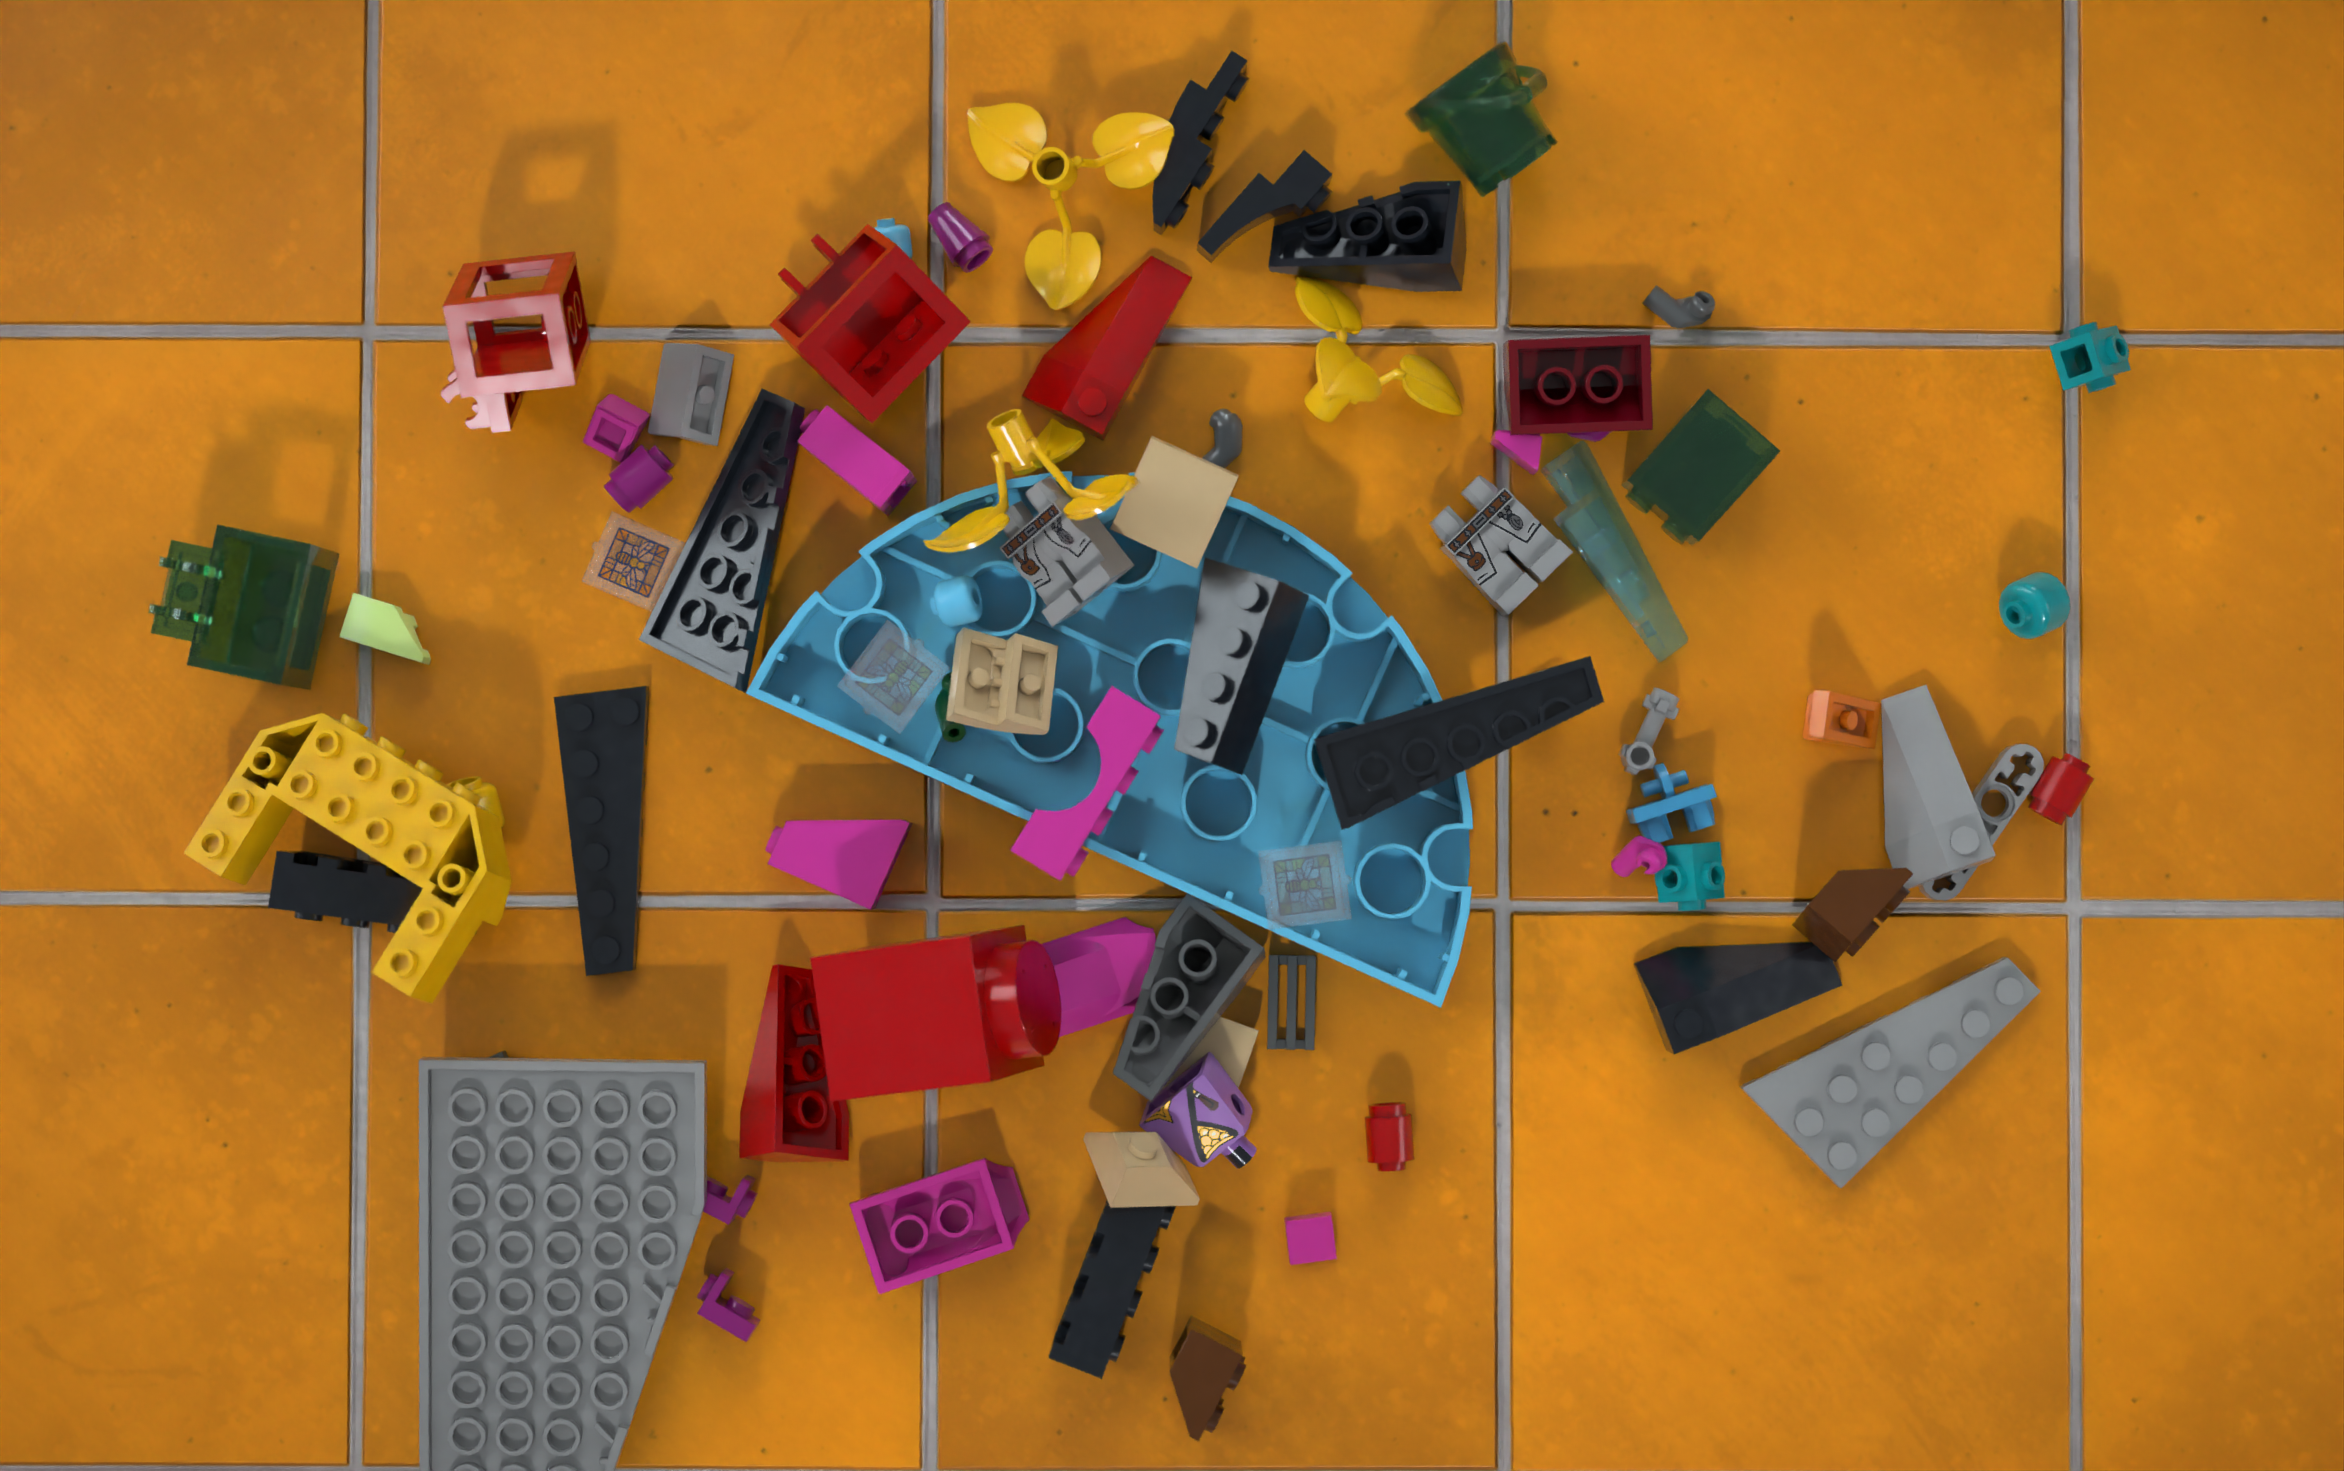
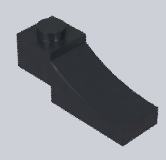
M1305 150L1302 151L1274 184L1258 173L1199 240L1197 251L1212 263L1231 243L1263 222L1294 212L1300 218L1308 208L1315 213L1332 193L1327 187L1331 182L1332 173Z

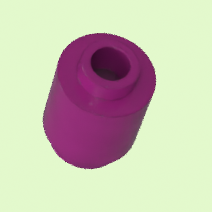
M641 444L609 474L611 479L604 485V488L628 513L637 506L642 509L674 479L669 472L674 464L656 445L648 450Z

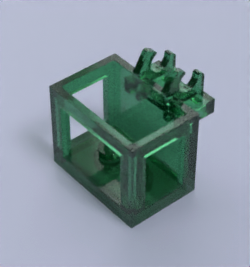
M218 524L212 548L171 540L167 558L160 557L158 564L160 567L168 568L161 605H149L148 613L155 614L151 633L191 641L187 661L188 666L310 690L339 553L309 543Z

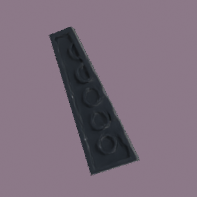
M1588 656L1314 739L1340 828L1343 830L1356 825L1603 703L1604 699L1591 657Z
M641 686L554 697L586 976L636 970L639 915L638 891L640 889L641 866L639 864L640 843L643 832L642 802L643 791H645L644 760L645 745H647L649 688Z

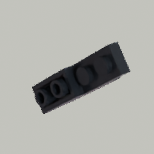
M1233 51L1230 52L1207 89L1190 79L1169 120L1174 126L1175 133L1165 166L1154 180L1152 198L1154 231L1161 236L1168 225L1175 229L1183 219L1189 208V204L1185 203L1184 200L1193 186L1201 190L1209 179L1215 167L1209 163L1212 159V148L1202 143L1201 140L1204 137L1210 141L1214 137L1224 120V117L1219 112L1228 99L1236 102L1249 82L1250 78L1244 75L1247 70V60Z

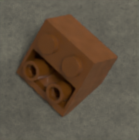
M1907 868L1838 870L1807 905L1792 926L1834 962L1845 951L1853 957L1880 927L1873 919L1876 917L1883 923L1910 893L1903 885L1913 873Z
M1193 1316L1189 1318L1170 1355L1169 1372L1191 1438L1199 1441L1204 1430L1212 1433L1216 1428L1224 1411L1222 1406L1224 1399L1221 1397L1226 1387L1233 1391L1235 1390L1245 1371L1246 1364H1244L1245 1357L1242 1353L1240 1340Z

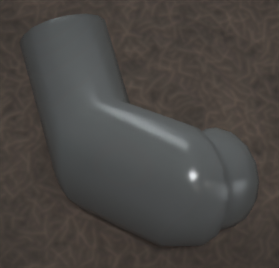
M1219 409L1212 414L1209 423L1214 430L1215 447L1202 459L1225 469L1242 451L1243 425L1237 414L1231 413L1228 409Z

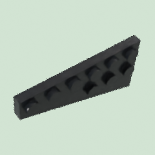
M761 389L639 638L640 641L745 693L747 692L796 456L797 441L801 432L800 425L803 422L805 408L765 389Z

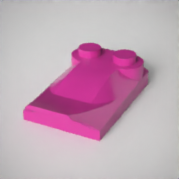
M1122 917L1041 944L1053 963L1061 997V1029L1059 1037L1134 1013L1141 992V985L1155 949L1157 939L1153 928L1138 925L1126 917Z
M986 1158L880 1193H873L868 1197L850 1202L849 1204L879 1294L1014 1249L1020 1231L1030 1220L1013 1167L998 1165Z

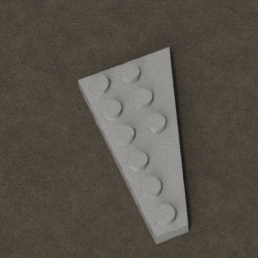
M2002 957L1953 981L1952 984L1928 996L1912 1001L1909 1005L1889 1015L1886 1014L1822 1045L1821 1048L1795 1061L1792 1060L1777 1067L1776 1070L1739 1087L1837 1187L1842 1188L2041 991L2009 958Z

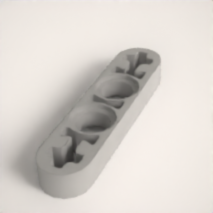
M2014 744L2006 747L1998 755L1972 792L1992 845L2032 790L2044 770V761L2041 753L2035 747L2028 744ZM2026 754L2028 758L2025 764L2030 768L2028 774L2018 773L2011 781L2010 785L2019 788L2015 794L2008 785L1995 781V778L1999 775L2002 779H2008L2015 767L2010 762L2011 757H2022ZM1989 790H1997L2005 798L2004 811L1995 817L1987 815L1981 806L1983 795ZM1978 866L1946 876L1947 881L1951 883L1948 889L1938 888L1934 891L1932 886L1935 881H1931L1918 886L1919 890L1925 897L1932 900L1947 901L1960 893Z

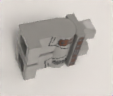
M1479 475L1460 493L1478 511L1465 523L1448 505L1429 524L1437 537L1444 543L1440 549L1504 617L1509 615L1539 586L1537 583L1543 582L1573 551L1560 539L1552 535L1523 504L1514 498L1515 496L1506 487L1498 490L1491 482ZM1505 553H1507L1525 572H1523Z
M1049 476L1037 482L1025 493L1039 513L1035 518L1022 500L1010 506L1008 511L1005 512L1010 521L1003 528V531L1009 540L1000 549L1007 559L1013 558L1017 571L1031 582L1047 605L1041 612L1053 627L1079 612L1135 565L1096 515L1081 520H1072L1066 517L1063 511L1064 507L1073 499L1068 494L1066 495L1056 481Z

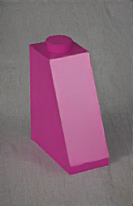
M826 405L821 413L817 409L813 410L800 425L802 436L797 442L887 516L893 512L917 482V479L909 469L828 405Z
M906 820L786 821L784 828L776 826L769 838L765 851L772 855L768 864L872 910L877 906L913 823Z

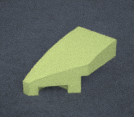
M353 593L339 637L427 665L431 661L429 651L422 648L415 631L418 625L414 616L403 613L401 607Z

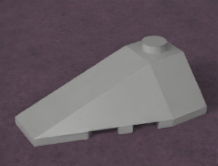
M1927 685L1881 700L1885 849L1892 868H1907L1913 873L1903 886L1911 889L1992 861L1996 856Z

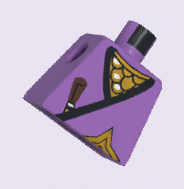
M1210 1052L1160 1091L1152 1102H1147L1139 1124L1146 1132H1157L1173 1151L1196 1167H1204L1222 1153L1239 1169L1246 1165L1257 1151V1148L1244 1136L1250 1124L1253 1113L1252 1107L1215 1056Z

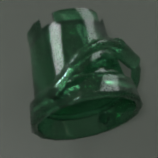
M1501 41L1405 112V117L1420 133L1427 132L1472 184L1480 197H1484L1498 187L1497 184L1501 181L1512 178L1558 143L1533 102V99L1547 88L1546 75L1538 68L1517 65V60L1506 41ZM1519 77H1525L1529 79L1522 83Z

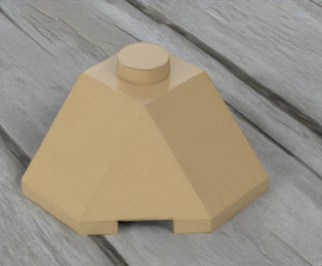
M1157 1132L1085 1133L1083 1140L1110 1208L1198 1205L1200 1198L1186 1165Z

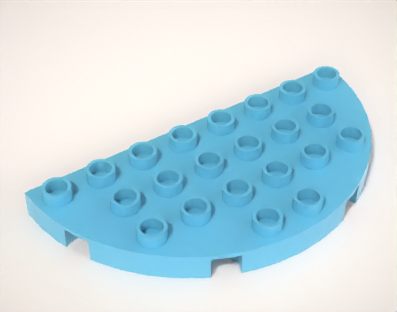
M1062 471V474L1073 487L1083 490L1093 481L1110 476H1073L1072 471ZM1051 473L1008 479L1006 484L1009 507L1022 500L1035 518L1039 513L1025 493L1037 482L1049 476L1060 487L1061 485ZM997 483L958 494L912 515L869 542L858 551L861 557L839 574L821 594L815 591L797 610L771 646L746 694L1029 821L1035 809L1060 811L1071 808L1082 802L1094 789L1101 771V755L1095 738L1086 726L1110 687L1113 686L1161 715L1157 726L1164 729L1150 754L1143 750L1140 751L1132 764V767L1139 770L1137 776L1125 795L1118 791L1115 792L1107 805V808L1114 811L1113 815L1100 836L1093 832L1089 834L1083 844L1084 847L1440 1008L1442 1006L1459 960L1470 912L1472 886H1468L1470 868L1469 829H1473V815L1466 772L1462 771L1356 825L1341 830L1314 742L1316 738L1442 701V698L1428 668L1403 628L1392 615L1388 618L1372 597L1351 578L1353 573L1334 555L1302 532L1250 503L1231 496L1229 497L1198 567L1195 568L1111 530V525L1124 499L1123 496L1113 506L1096 516L1135 566L1103 590L1101 594L1075 615L1052 627L1041 612L1047 605L1031 582L1017 571L1013 558L1007 559L1001 551L1000 547L1009 540L1003 529L985 543L965 551L940 552L926 547L923 540H933L967 514L981 508L996 506L999 502ZM1205 558L1279 580L1309 595L1243 775L1174 750ZM970 576L977 583L981 593L982 615L978 621L946 626L939 616L933 614L930 601L934 597L935 587L942 580ZM965 627L1008 640L1017 633L1058 646L1048 733L1045 735L1019 734L964 725L966 734L962 740L948 742L943 738L935 712V701L943 689V677L952 672L956 634ZM889 638L933 671L900 716L896 715L855 683L856 681L864 682L858 683L863 688L870 684L866 690L870 691L872 689L870 693L874 694L875 697L888 707L894 703V698L881 688L877 690L878 686L874 684L877 683L880 686V684L886 681V685L892 687L893 682L887 680L888 677L876 676L873 679L874 676L867 672L864 674L870 679L864 675L860 677ZM888 642L884 648L891 653L890 642ZM891 642L892 652H894L897 645ZM899 647L893 654L899 660L906 661L908 666L911 664L910 668H914L915 672L922 666V664L918 663V661L914 660L913 657ZM883 649L871 665H882V661L886 662L890 654ZM893 656L888 660L892 669L899 662ZM900 663L898 664L900 667H902L904 670H906V667H904V666H903L902 664H900ZM887 665L888 673L892 672L889 665ZM880 666L871 667L878 669L873 670L871 674L888 675L886 672H882L885 670ZM896 666V668H897L898 670H900L902 673H904V671H903L902 669H900L898 666ZM923 666L919 672H926L930 670ZM908 669L903 677L911 680L915 673ZM931 672L919 673V675L926 679ZM891 673L889 679L897 682L899 676L896 673ZM918 675L915 676L910 685L912 696L924 682ZM900 677V682L904 683L908 681L907 679ZM898 682L901 693L903 694L904 692L903 698H906V692L910 697L911 693L909 688L905 685H903V688L902 685ZM897 684L894 685L890 693L896 699L900 695ZM900 696L898 700L906 706L907 703ZM897 701L900 713L904 706ZM895 702L891 709L898 713L897 705ZM1329 854L1336 909L1280 916L1273 861ZM1327 856L1318 857L1319 866L1321 864L1322 866H1329ZM1313 857L1315 859L1313 867H1318L1317 857ZM1297 859V868H1301L1305 859ZM1308 859L1302 866L1303 873L1305 872ZM1291 860L1286 861L1287 871L1292 870ZM1292 860L1293 870L1297 869L1296 860ZM1284 861L1276 862L1280 867H1282L1285 870ZM1313 862L1309 863L1307 867L1312 866ZM1275 864L1276 872H1282L1283 870ZM1311 867L1306 869L1305 878H1307ZM1329 867L1320 868L1322 888L1332 887ZM1318 868L1312 869L1308 880L1319 876ZM1295 871L1287 872L1288 881L1298 880ZM1278 873L1276 877H1286V873ZM1297 873L1300 880L1304 879L1302 874ZM1286 878L1277 879V882L1287 881ZM1307 880L1301 882L1300 886L1303 890L1309 888ZM1311 880L1309 882V886L1311 888H1314L1316 886V882L1314 880ZM1293 881V883H1294V891H1297V889H1296V882ZM1290 882L1291 891H1293L1292 882ZM1286 883L1277 884L1280 903L1289 902V895L1285 889ZM1332 888L1323 889V893L1332 892ZM1321 889L1309 890L1315 898H1322ZM1300 891L1290 893L1291 902L1299 901ZM1301 891L1300 899L1305 896V891ZM1307 891L1308 897L1306 898V902L1311 908L1314 909L1310 900H1316ZM1333 893L1323 894V897L1333 896ZM1327 898L1326 900L1334 906V899ZM1320 899L1318 900L1321 906L1320 909H1323V901ZM1324 900L1325 909L1334 908ZM1301 902L1291 903L1292 913L1302 912V909L1303 912L1306 911L1305 903H1302V909ZM1280 904L1281 913H1291L1290 904Z

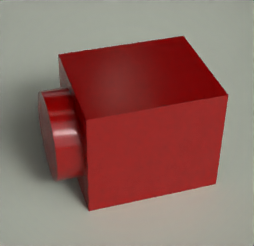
M1024 925L868 946L810 957L831 1102L993 1082L1045 1066L1043 1056L1051 1054L1057 1045L1061 1029V997L1056 972L1045 948L1035 940H1026Z

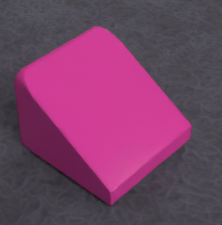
M609 394L597 404L583 443L622 463L632 452L648 422L650 414L614 394Z
M1500 429L1494 432L1491 436L1490 444L1530 474L1534 475L1538 471L1542 436L1540 434L1510 435L1509 430Z
M1331 1212L1284 1218L1290 1265L1337 1259Z

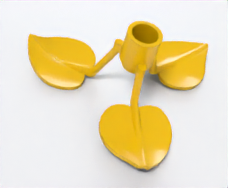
M1003 103L987 107H972L968 110V130L972 147L979 162L986 171L997 179L1016 182L1027 174L1032 162L1034 176L1050 190V197L1054 200L1063 226V233L1058 230L1048 229L1037 234L1028 244L1024 261L1026 274L1031 284L1051 309L1060 310L1081 299L1096 281L1102 264L1101 248L1097 239L1091 233L1085 231L1071 233L1072 226L1061 196L1062 192L1073 186L1077 179V169L1080 167L1100 168L1104 166L1108 180L1115 186L1123 189H1140L1152 183L1165 166L1175 133L1174 126L1166 119L1154 114L1141 112L1120 113L1104 120L1092 135V145L1100 158L1085 159L1080 156L1070 158L1061 149L1056 147L1045 148L1048 139L1045 121L1039 112L1028 105Z
M1297 277L1295 279V295L1303 313L1318 327L1329 332H1335L1337 339L1323 338L1316 347L1318 382L1304 397L1306 407L1315 417L1325 422H1332L1349 402L1356 405L1359 401L1370 402L1376 400L1381 395V386L1392 380H1401L1407 395L1429 409L1455 416H1460L1463 413L1460 399L1449 378L1437 365L1424 357L1414 354L1404 355L1400 360L1401 369L1395 368L1378 378L1375 371L1364 363L1359 356H1355L1354 352L1345 344L1348 338L1347 333L1356 335L1362 330L1361 316L1354 303L1342 291L1327 282L1311 277Z
M1020 409L1009 410L993 418L986 426L998 449L991 454L996 467L999 493L998 504L967 514L937 538L923 540L926 547L935 551L959 552L977 547L998 534L1010 521L1008 515L1005 514L1009 509L1005 462H1010L1015 475L1029 474L1045 466L1073 499L1063 510L1066 517L1072 520L1086 519L1105 511L1140 482L1135 476L1117 474L1099 478L1089 484L1085 490L1073 487L1055 463L1064 460L1083 445L1085 437L1082 432L1068 428L1052 418L1036 438Z

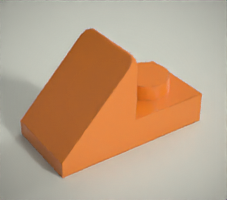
M1814 690L1807 699L1803 738L1812 741L1875 749L1881 703L1832 691Z

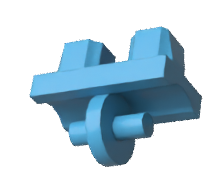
M1660 763L1653 766L1655 780L1640 784V788L1644 798L1660 793L1662 799L1626 810L1630 824L1637 823L1643 837L1660 843L1674 838L1666 814L1682 809L1689 832L1715 825L1714 811L1710 799L1716 798L1717 795L1713 784H1705L1675 794V787L1689 783L1686 771L1682 770L1669 775L1665 765Z

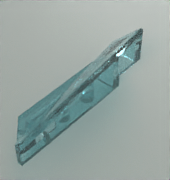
M1580 441L1540 470L1568 507L1553 518V520L1660 663L1688 642V637L1586 442Z

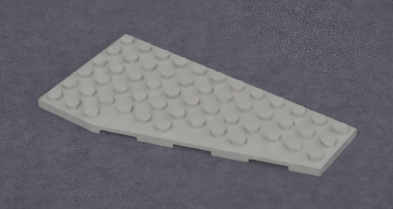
M422 1057L419 1059V1471H615L707 1202V1060Z

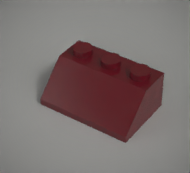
M1650 335L1508 340L1503 344L1504 393L1510 435L1653 430Z

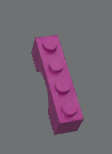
M1111 686L1086 726L1095 738L1101 755V771L1094 789L1082 802L1071 808L1060 811L1035 809L1011 851L1060 881L1066 873L1074 877L1089 852L1081 848L1089 834L1093 832L1100 836L1114 811L1107 808L1108 803L1116 791L1125 795L1137 776L1139 770L1132 767L1135 759L1141 750L1150 754L1162 735L1164 729L1157 726L1161 715Z

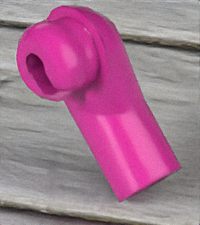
M1636 836L1612 859L1611 867L1617 875L1628 877L1642 865L1647 868L1644 874L1650 875L1657 873L1666 866L1668 856L1662 844L1643 836Z

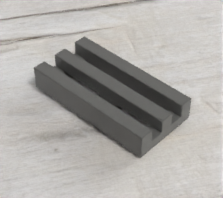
M1269 955L1267 1049L1314 1050L1316 956ZM1278 964L1287 965L1286 1039H1277ZM1297 965H1306L1304 1039H1296Z

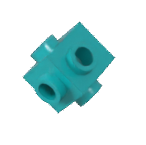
M2097 322L2085 324L2069 330L2070 339L2049 346L2063 391L2085 385L2088 393L2099 391L2116 385L2115 375L2131 370L2128 362V345L2119 334L2117 326L2099 329Z
M1720 842L1663 846L1668 856L1667 864L1663 869L1655 873L1659 903L1678 902V911L1707 909L1706 900L1725 898V871L1722 866Z

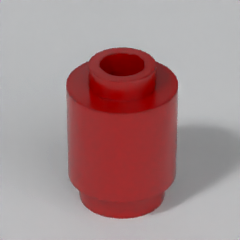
M2065 753L2062 759L2052 756L2030 793L2033 799L2028 808L2062 826L2066 817H2073L2094 781V778L2087 774L2090 765L2068 753Z
M1387 1102L1368 1105L1369 1116L1364 1117L1368 1163H1377V1169L1381 1172L1405 1170V1161L1415 1159L1412 1115L1406 1112V1103Z

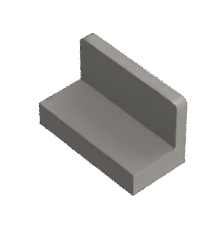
M665 343L648 433L656 436L677 437L704 445L718 446L734 354L699 344Z

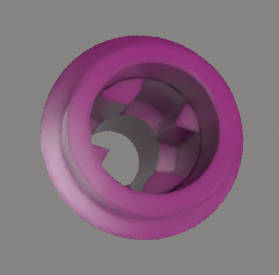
M949 202L942 203L930 213L928 221L932 225L954 267H961L966 273L980 267L991 256L993 248L989 244L990 237L957 209L953 208Z

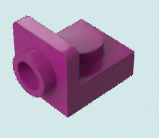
M750 1175L743 1177L731 1198L726 1195L728 1190L726 1185L707 1176V1202L703 1212L728 1225L735 1220L737 1215L745 1218L758 1194L751 1190L756 1179Z
M726 1268L719 1277L711 1273L697 1296L698 1299L704 1302L697 1314L747 1342L761 1321L752 1315L755 1308L732 1295L729 1300L721 1297L735 1272Z

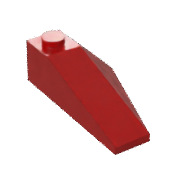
M1151 255L1044 354L1022 397L1104 441L1190 284L1192 277Z
M781 964L772 965L740 1110L739 1158L768 1162L849 1161V1110L846 1100L830 1101L811 969Z

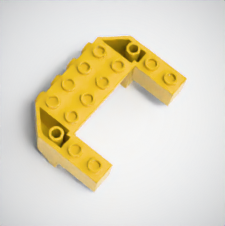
M319 713L260 730L184 854L218 876L246 886L292 810H298L423 888L372 973L409 997L433 1003L481 923L484 921L497 926L502 919L512 880L499 817L478 804L482 798L480 795L458 782L453 788L440 781L444 773L420 759L415 765L402 758L406 752L405 749L382 736L378 742L365 735L369 729L366 725L345 713L340 720L325 713Z

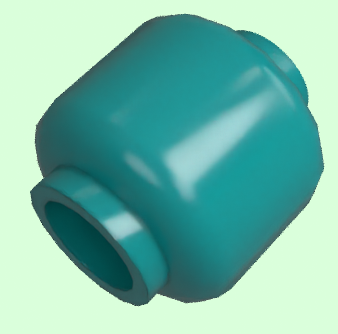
M2035 572L2008 584L2002 591L1999 599V612L2004 625L2011 633L2025 639H2034L2061 627L2068 619L2071 609L2070 597L2065 586L2055 576L2043 572Z

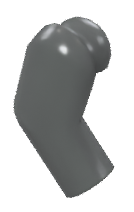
M1657 285L1642 303L1671 327L1678 329L1703 324L1710 319L1715 308L1714 298L1707 292L1699 291L1694 296L1675 300Z

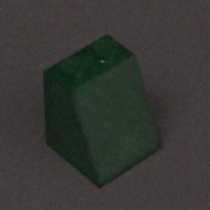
M1707 389L1691 403L1623 482L1622 486L1629 491L1625 497L1635 508L1644 514L1651 510L1664 521L1661 528L1669 537L1681 545L1685 541L1694 545L1714 526L1778 455L1780 450L1713 392Z

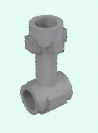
M1656 687L1653 688L1651 695L1647 694L1645 696L1642 706L1647 708L1648 712L1635 741L1630 745L1623 744L1618 753L1621 757L1624 771L1636 775L1640 770L1653 769L1657 758L1654 757L1652 747L1665 718L1675 720L1679 711V708L1676 707L1679 702L1677 696Z

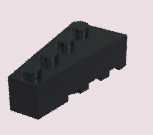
M302 850L277 851L268 908L295 911V918L323 921V915L340 917L341 925L369 928L370 922L388 924V932L396 933L423 888L381 862Z
M1108 1200L1106 1201L1052 1341L1049 1359L1101 1379L1108 1361H1117L1126 1335L1119 1333L1125 1316L1134 1317L1143 1291L1136 1289L1142 1271L1150 1274L1160 1248L1152 1245L1158 1227L1167 1230L1176 1206L1110 1208Z

